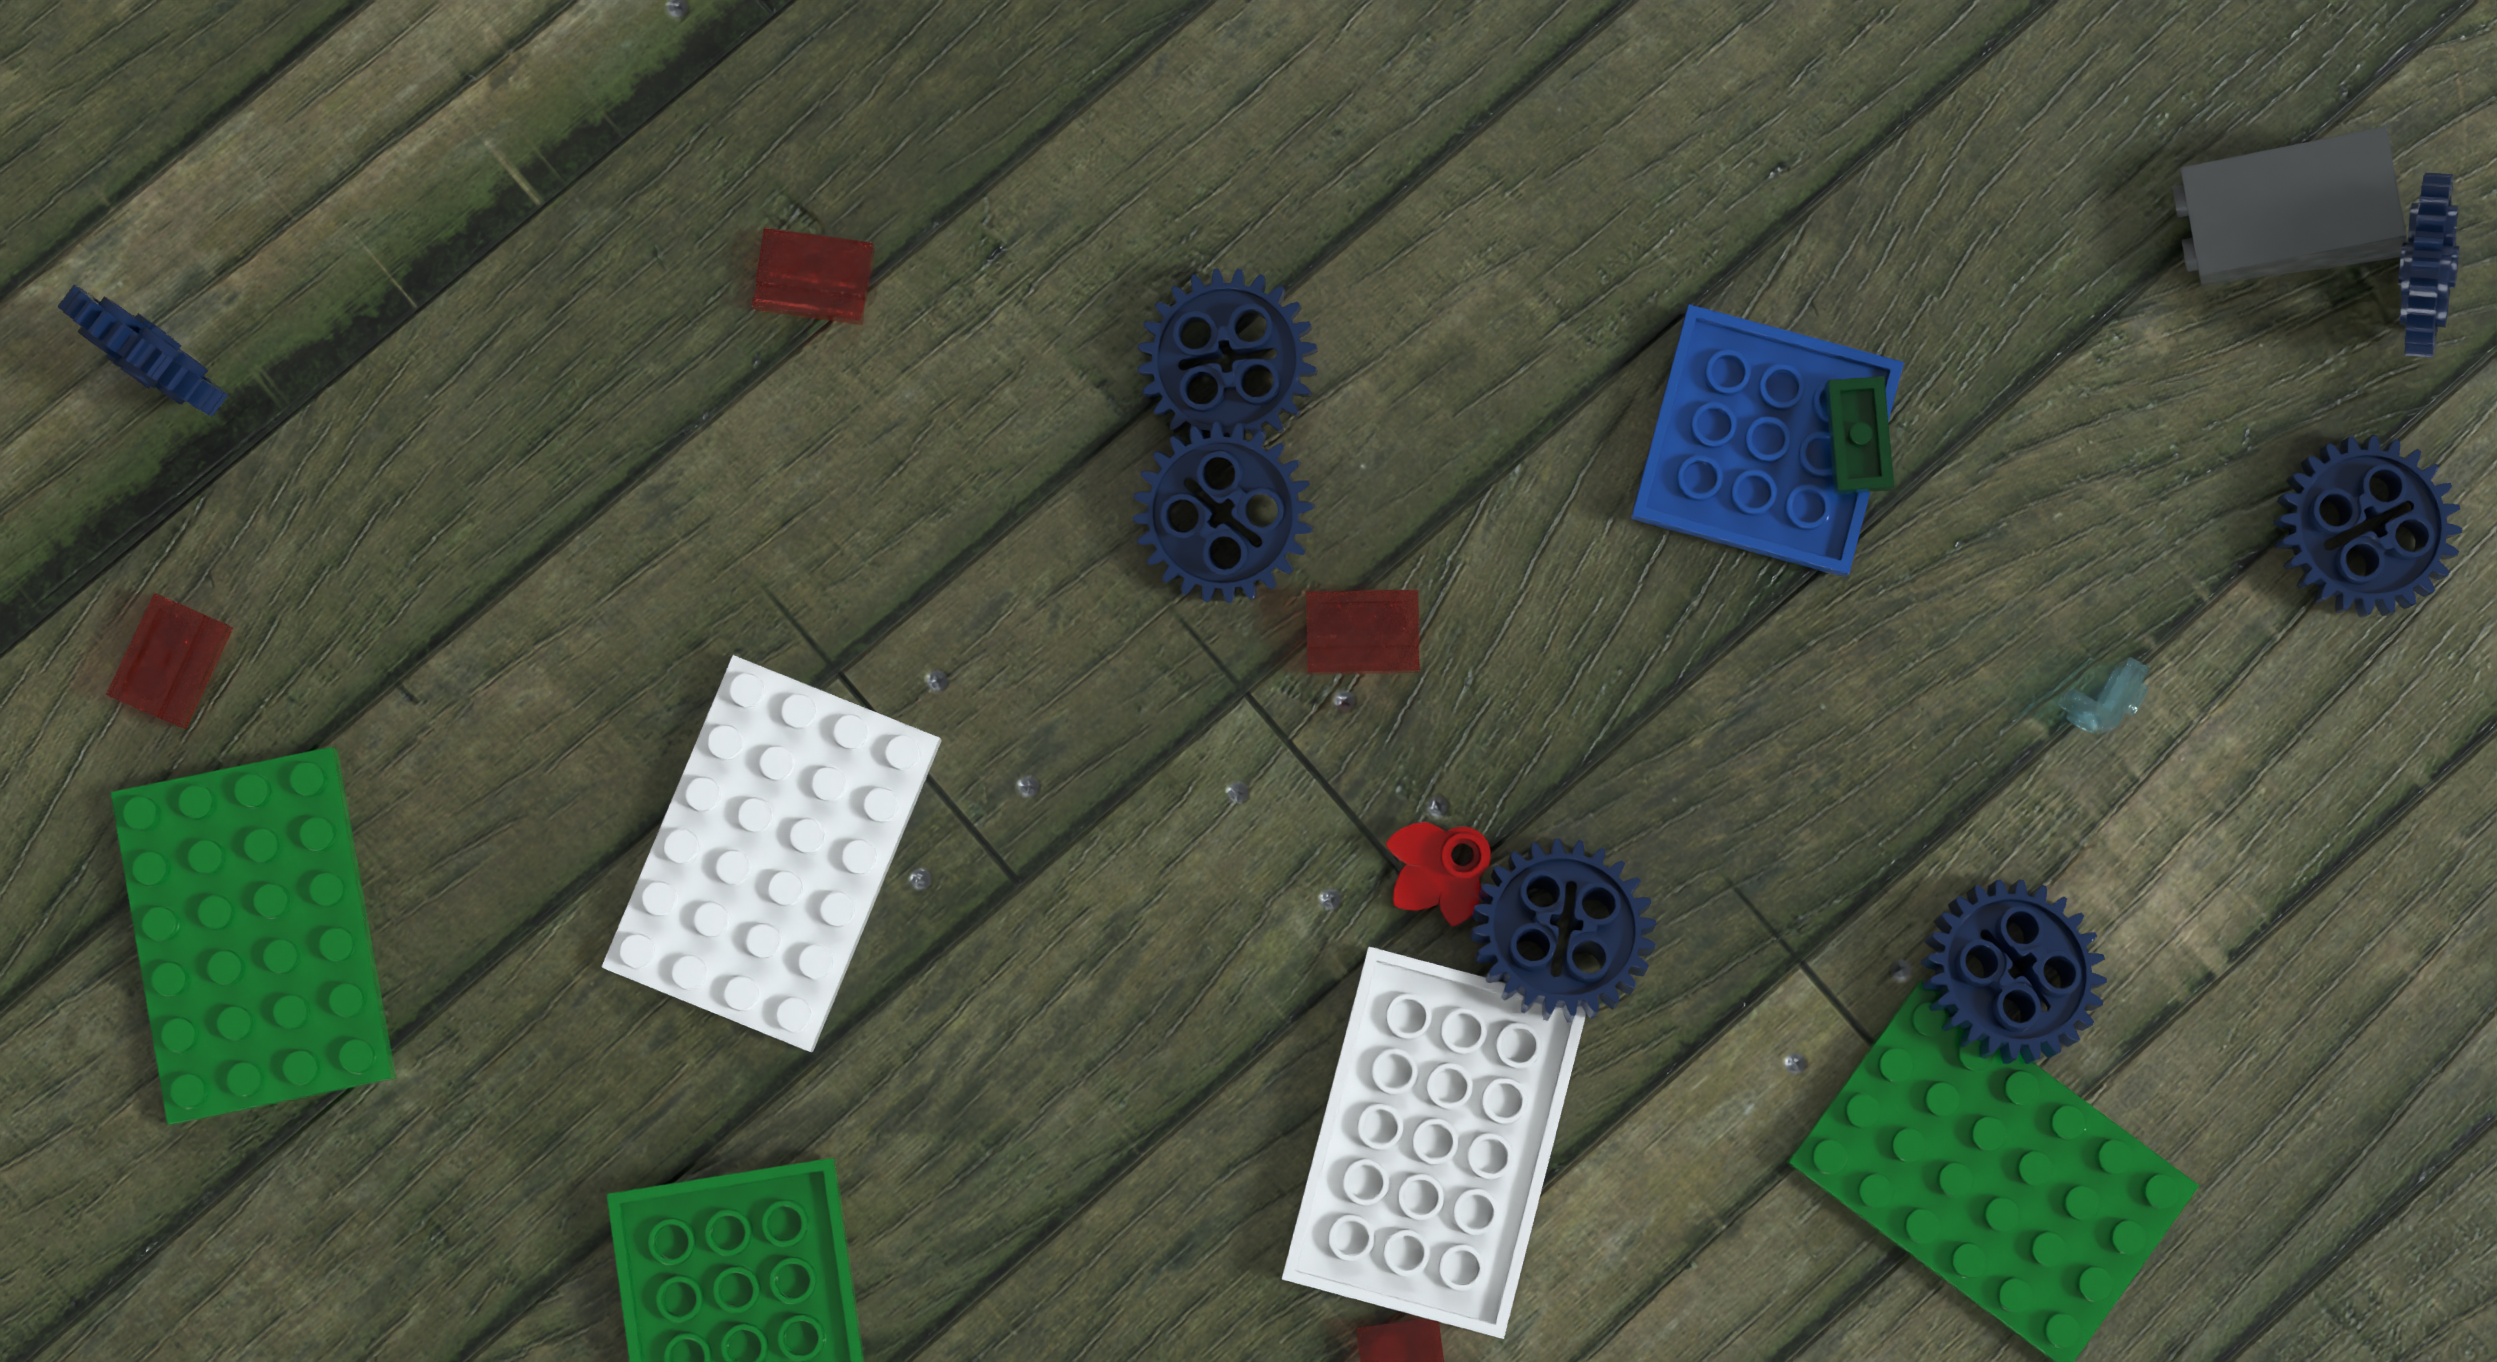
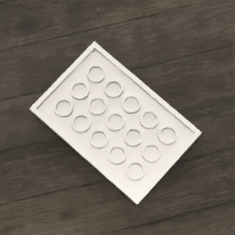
M733 655L602 964V968L813 1052L942 740L937 736Z
M1368 947L1281 1279L1504 1339L1586 1017L1582 1006L1577 1007L1576 1015L1571 1023H1567L1562 1008L1555 1007L1549 1020L1545 1021L1542 1016V1004L1535 1002L1525 1014L1521 1012V1003L1524 996L1518 992L1504 1001L1501 996L1507 983L1500 981L1487 983L1486 978Z

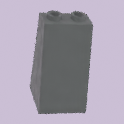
M2387 126L2181 167L2183 184L2172 186L2178 219L2189 217L2193 236L2192 238L2182 239L2187 272L2199 270L2201 285L2401 257V246H2403V242H2406L2407 235Z

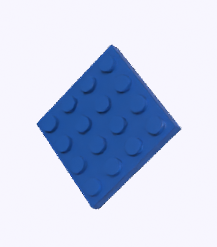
M1689 304L1684 315L1630 519L1847 577L1850 573L1870 492L1835 494L1825 384L1828 380L1884 376L1889 422L1904 362Z

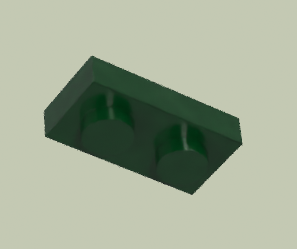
M1884 376L1828 380L1825 384L1835 494L1891 491L1894 488Z

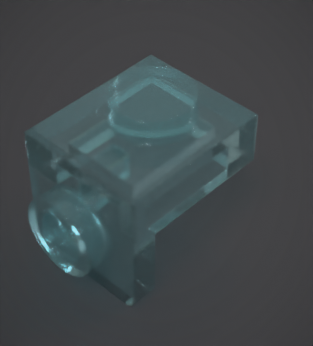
M2129 657L2116 665L2097 701L2075 689H2071L2062 694L2057 705L2069 712L2066 719L2080 729L2096 734L2098 729L2107 732L2119 725L2125 712L2132 716L2140 707L2149 689L2142 682L2150 668Z

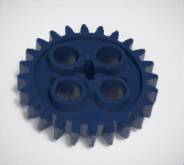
M2425 173L2419 203L2412 202L2408 240L2403 242V246H2401L2398 278L2402 296L2400 324L2406 325L2404 353L2407 356L2433 357L2438 327L2446 328L2450 288H2455L2457 282L2460 246H2456L2458 205H2452L2453 174Z
M1214 269L1212 285L1204 286L1202 281L1194 274L1191 276L1193 292L1188 295L1174 285L1171 290L1177 303L1173 307L1158 301L1155 304L1159 313L1164 317L1161 324L1145 321L1143 325L1155 336L1154 342L1138 344L1140 352L1152 357L1151 362L1137 367L1138 373L1143 376L1154 377L1155 379L1154 382L1143 389V393L1146 397H1163L1154 409L1155 414L1161 417L1174 411L1175 415L1169 428L1175 433L1189 424L1191 427L1199 426L1204 434L1205 432L1210 433L1211 438L1213 423L1221 421L1224 427L1225 435L1230 437L1237 423H1244L1245 434L1251 433L1253 437L1259 430H1263L1262 427L1268 424L1274 430L1282 433L1284 428L1279 415L1284 411L1291 416L1299 417L1300 412L1292 402L1294 396L1311 397L1312 392L1300 382L1301 377L1316 376L1318 373L1316 367L1305 363L1303 360L1304 357L1318 352L1317 345L1310 342H1301L1300 340L1313 328L1309 321L1293 323V319L1302 309L1300 304L1294 302L1282 307L1281 303L1286 293L1285 289L1280 285L1267 295L1264 293L1266 279L1261 274L1258 275L1251 286H1247L1242 269L1235 271L1231 283H1225L1219 269ZM1258 315L1264 318L1267 323L1266 331L1259 340L1245 342L1239 339L1237 334L1238 326L1245 317ZM1196 322L1209 325L1211 328V338L1204 347L1189 349L1184 346L1183 334L1187 327ZM1231 347L1238 356L1250 355L1267 349L1277 351L1276 357L1272 359L1236 360L1232 365L1233 371L1225 373L1220 364L1217 363L1205 364L1189 370H1181L1179 368V364L1183 360L1219 359L1223 357V348ZM1256 370H1266L1273 376L1271 390L1261 397H1251L1244 390L1246 377ZM1201 377H1211L1218 384V392L1215 398L1210 403L1204 405L1192 402L1189 396L1192 383Z
M75 284L59 303L58 308L81 326L77 331L79 334L107 353L105 357L116 366L121 367L122 371L146 388L156 387L180 405L188 402L211 417L228 397L226 392L205 376L208 372L206 367L180 349L182 345L171 336L166 335V332L141 314L131 315L105 296L100 301Z
M1221 421L1214 422L1211 429V438L1207 439L1199 426L1191 427L1190 436L1192 444L1187 445L1178 436H1173L1170 438L1171 446L1175 453L1172 457L1161 451H1156L1153 454L1161 470L1159 472L1150 470L1141 472L1143 479L1150 483L1152 487L1151 491L1134 493V498L1147 504L1148 507L1147 512L1140 513L1132 518L1133 522L1148 524L1150 532L1142 535L1137 540V543L1140 545L1154 543L1157 550L1150 556L1147 563L1153 565L1164 560L1169 565L1162 578L1165 583L1177 575L1184 577L1181 591L1184 595H1187L1194 589L1196 584L1202 585L1204 602L1211 601L1216 589L1222 588L1226 603H1232L1235 600L1237 587L1241 586L1249 599H1253L1257 596V580L1260 579L1270 589L1277 586L1273 569L1277 568L1287 574H1291L1294 571L1292 563L1286 557L1288 552L1304 555L1307 551L1303 544L1295 538L1297 534L1311 533L1314 529L1309 523L1300 520V513L1314 509L1315 503L1299 500L1298 496L1299 492L1311 485L1310 480L1293 481L1291 474L1298 468L1301 462L1298 459L1283 464L1279 460L1285 448L1283 442L1273 446L1270 450L1264 448L1265 430H1259L1250 441L1245 439L1244 423H1237L1230 437L1225 435ZM1215 457L1226 458L1234 466L1235 479L1228 488H1217L1208 480L1207 467ZM1193 478L1212 499L1220 504L1229 499L1232 500L1235 507L1232 509L1231 514L1246 528L1261 537L1262 545L1260 547L1254 546L1229 521L1217 525L1213 521L1217 513L1216 509L1202 497L1193 493L1186 486V479ZM1257 494H1266L1272 497L1277 504V517L1269 525L1258 524L1250 516L1249 503ZM1180 499L1192 502L1198 510V523L1192 530H1181L1172 522L1171 508ZM1219 537H1231L1240 545L1241 558L1237 565L1226 567L1215 560L1212 552L1213 545Z
M2371 435L2366 438L2361 446V450L2355 438L2351 436L2341 442L2340 452L2330 443L2319 450L2321 461L2312 455L2303 460L2301 465L2306 475L2294 473L2286 480L2297 493H2285L2278 497L2277 500L2280 505L2289 509L2290 513L2274 520V525L2289 530L2287 537L2275 543L2276 548L2292 549L2295 555L2283 565L2285 570L2301 567L2305 572L2296 586L2300 589L2313 582L2319 587L2314 599L2316 603H2320L2332 595L2336 596L2335 612L2339 614L2348 610L2352 603L2355 602L2358 617L2361 618L2372 613L2374 604H2376L2382 616H2387L2395 612V600L2403 609H2407L2417 604L2414 592L2423 597L2432 594L2435 588L2429 577L2440 580L2447 577L2450 573L2439 560L2451 559L2458 556L2459 553L2455 547L2446 543V539L2462 533L2461 527L2447 523V517L2460 510V505L2443 504L2441 498L2452 488L2451 483L2435 486L2431 481L2439 466L2434 464L2424 470L2417 467L2421 455L2419 449L2414 450L2404 458L2399 456L2400 440L2397 439L2388 443L2383 451H2380L2377 435ZM2371 477L2379 478L2387 485L2389 490L2387 502L2379 501L2371 494L2369 489ZM2322 501L2330 502L2338 509L2340 514L2338 526H2331L2321 518L2319 510ZM2407 502L2411 506L2410 512L2333 550H2327L2324 547L2326 540L2355 527L2363 521H2368L2401 503ZM2398 526L2407 528L2414 535L2415 548L2413 552L2404 550L2397 543L2395 536ZM2349 550L2356 551L2365 559L2366 572L2364 576H2358L2348 568L2346 554Z
M1554 839L1550 853L1545 855L1541 847L1534 842L1528 851V861L1517 852H1512L1508 859L1511 872L1496 865L1492 871L1491 878L1497 886L1483 884L1478 896L1487 904L1475 905L1472 918L1484 924L1473 928L1471 940L1487 943V945L1478 950L1475 957L1476 963L1493 962L1494 966L1488 972L1485 979L1486 982L1492 983L1504 979L1507 984L1501 998L1505 1001L1517 992L1524 996L1521 1003V1012L1524 1014L1536 1002L1542 1004V1016L1545 1021L1549 1020L1555 1007L1562 1008L1567 1023L1573 1021L1579 1006H1582L1588 1017L1593 1019L1599 1011V999L1613 1010L1620 1001L1616 989L1631 995L1637 984L1630 974L1644 976L1649 967L1639 956L1651 955L1656 943L1642 936L1653 932L1656 920L1640 917V915L1649 908L1651 899L1647 897H1633V893L1636 891L1641 880L1639 877L1623 882L1619 876L1625 862L1621 860L1610 868L1603 865L1605 849L1602 847L1592 858L1584 856L1583 841L1578 840L1570 854L1564 853L1560 839ZM1573 884L1576 887V892L1567 927L1570 936L1563 949L1561 974L1558 977H1554L1551 975L1550 970L1559 935V928L1556 925L1563 912L1566 885ZM1533 888L1544 889L1552 895L1554 904L1549 907H1538L1528 899L1526 892ZM1587 900L1602 902L1609 911V917L1604 919L1590 917L1584 911L1582 903ZM1523 941L1537 943L1544 952V958L1538 961L1524 959L1519 954L1516 945ZM1577 953H1588L1597 959L1600 970L1594 973H1585L1575 966L1572 956Z
M1999 879L1988 886L1987 893L1980 885H1977L1966 892L1967 900L1958 896L1951 901L1948 906L1952 914L1943 912L1934 920V923L1942 932H1933L1924 940L1937 953L1927 955L1920 962V965L1935 970V976L1922 983V987L1929 990H1939L1941 997L1929 1007L1931 1011L1948 1010L1950 1016L1942 1026L1944 1031L1959 1025L1964 1029L1959 1045L1965 1047L1976 1039L1980 1040V1057L1984 1059L2000 1048L2003 1064H2009L2016 1060L2019 1052L2025 1063L2031 1064L2040 1059L2041 1051L2047 1058H2051L2061 1052V1044L2069 1047L2078 1042L2080 1038L2076 1029L2083 1031L2094 1024L2093 1019L2086 1011H2093L2103 1005V1000L2090 991L2107 983V978L2092 973V967L2105 960L2104 955L2088 953L2086 947L2097 937L2096 932L2080 934L2076 929L2084 918L2083 913L2081 912L2067 918L2063 914L2067 898L2063 896L2050 905L2046 902L2047 887L2044 885L2034 890L2030 896H2027L2025 882L2021 879L2012 884L2008 892L2002 880ZM2007 921L2013 922L2021 928L2024 935L2023 944H2019L2010 938L2006 928ZM1981 932L1986 933L1987 941L1980 937ZM1967 954L1975 956L1981 962L1984 969L1983 978L1974 976L1968 970L1965 960ZM2012 965H2015L2019 970L2014 979L2008 973ZM2044 965H2048L2057 971L2061 981L2060 989L2053 987L2047 982L2044 977ZM2004 998L2013 1001L2018 1006L2021 1014L2020 1023L2014 1022L2006 1016L2003 1009ZM2040 1002L2046 1004L2047 1011L2041 1010Z

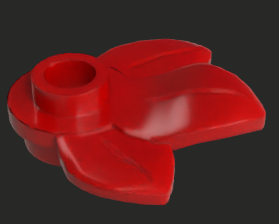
M1418 822L1399 829L1386 841L1389 851L1405 863L1398 874L1393 889V904L1397 908L1417 911L1439 904L1442 915L1453 927L1461 924L1472 915L1475 905H1479L1481 898L1478 896L1481 889L1479 877L1487 870L1491 859L1489 843L1479 831L1467 826H1457L1444 831L1429 822ZM1461 843L1467 844L1472 851L1471 859L1463 865L1456 864L1452 859L1453 848Z

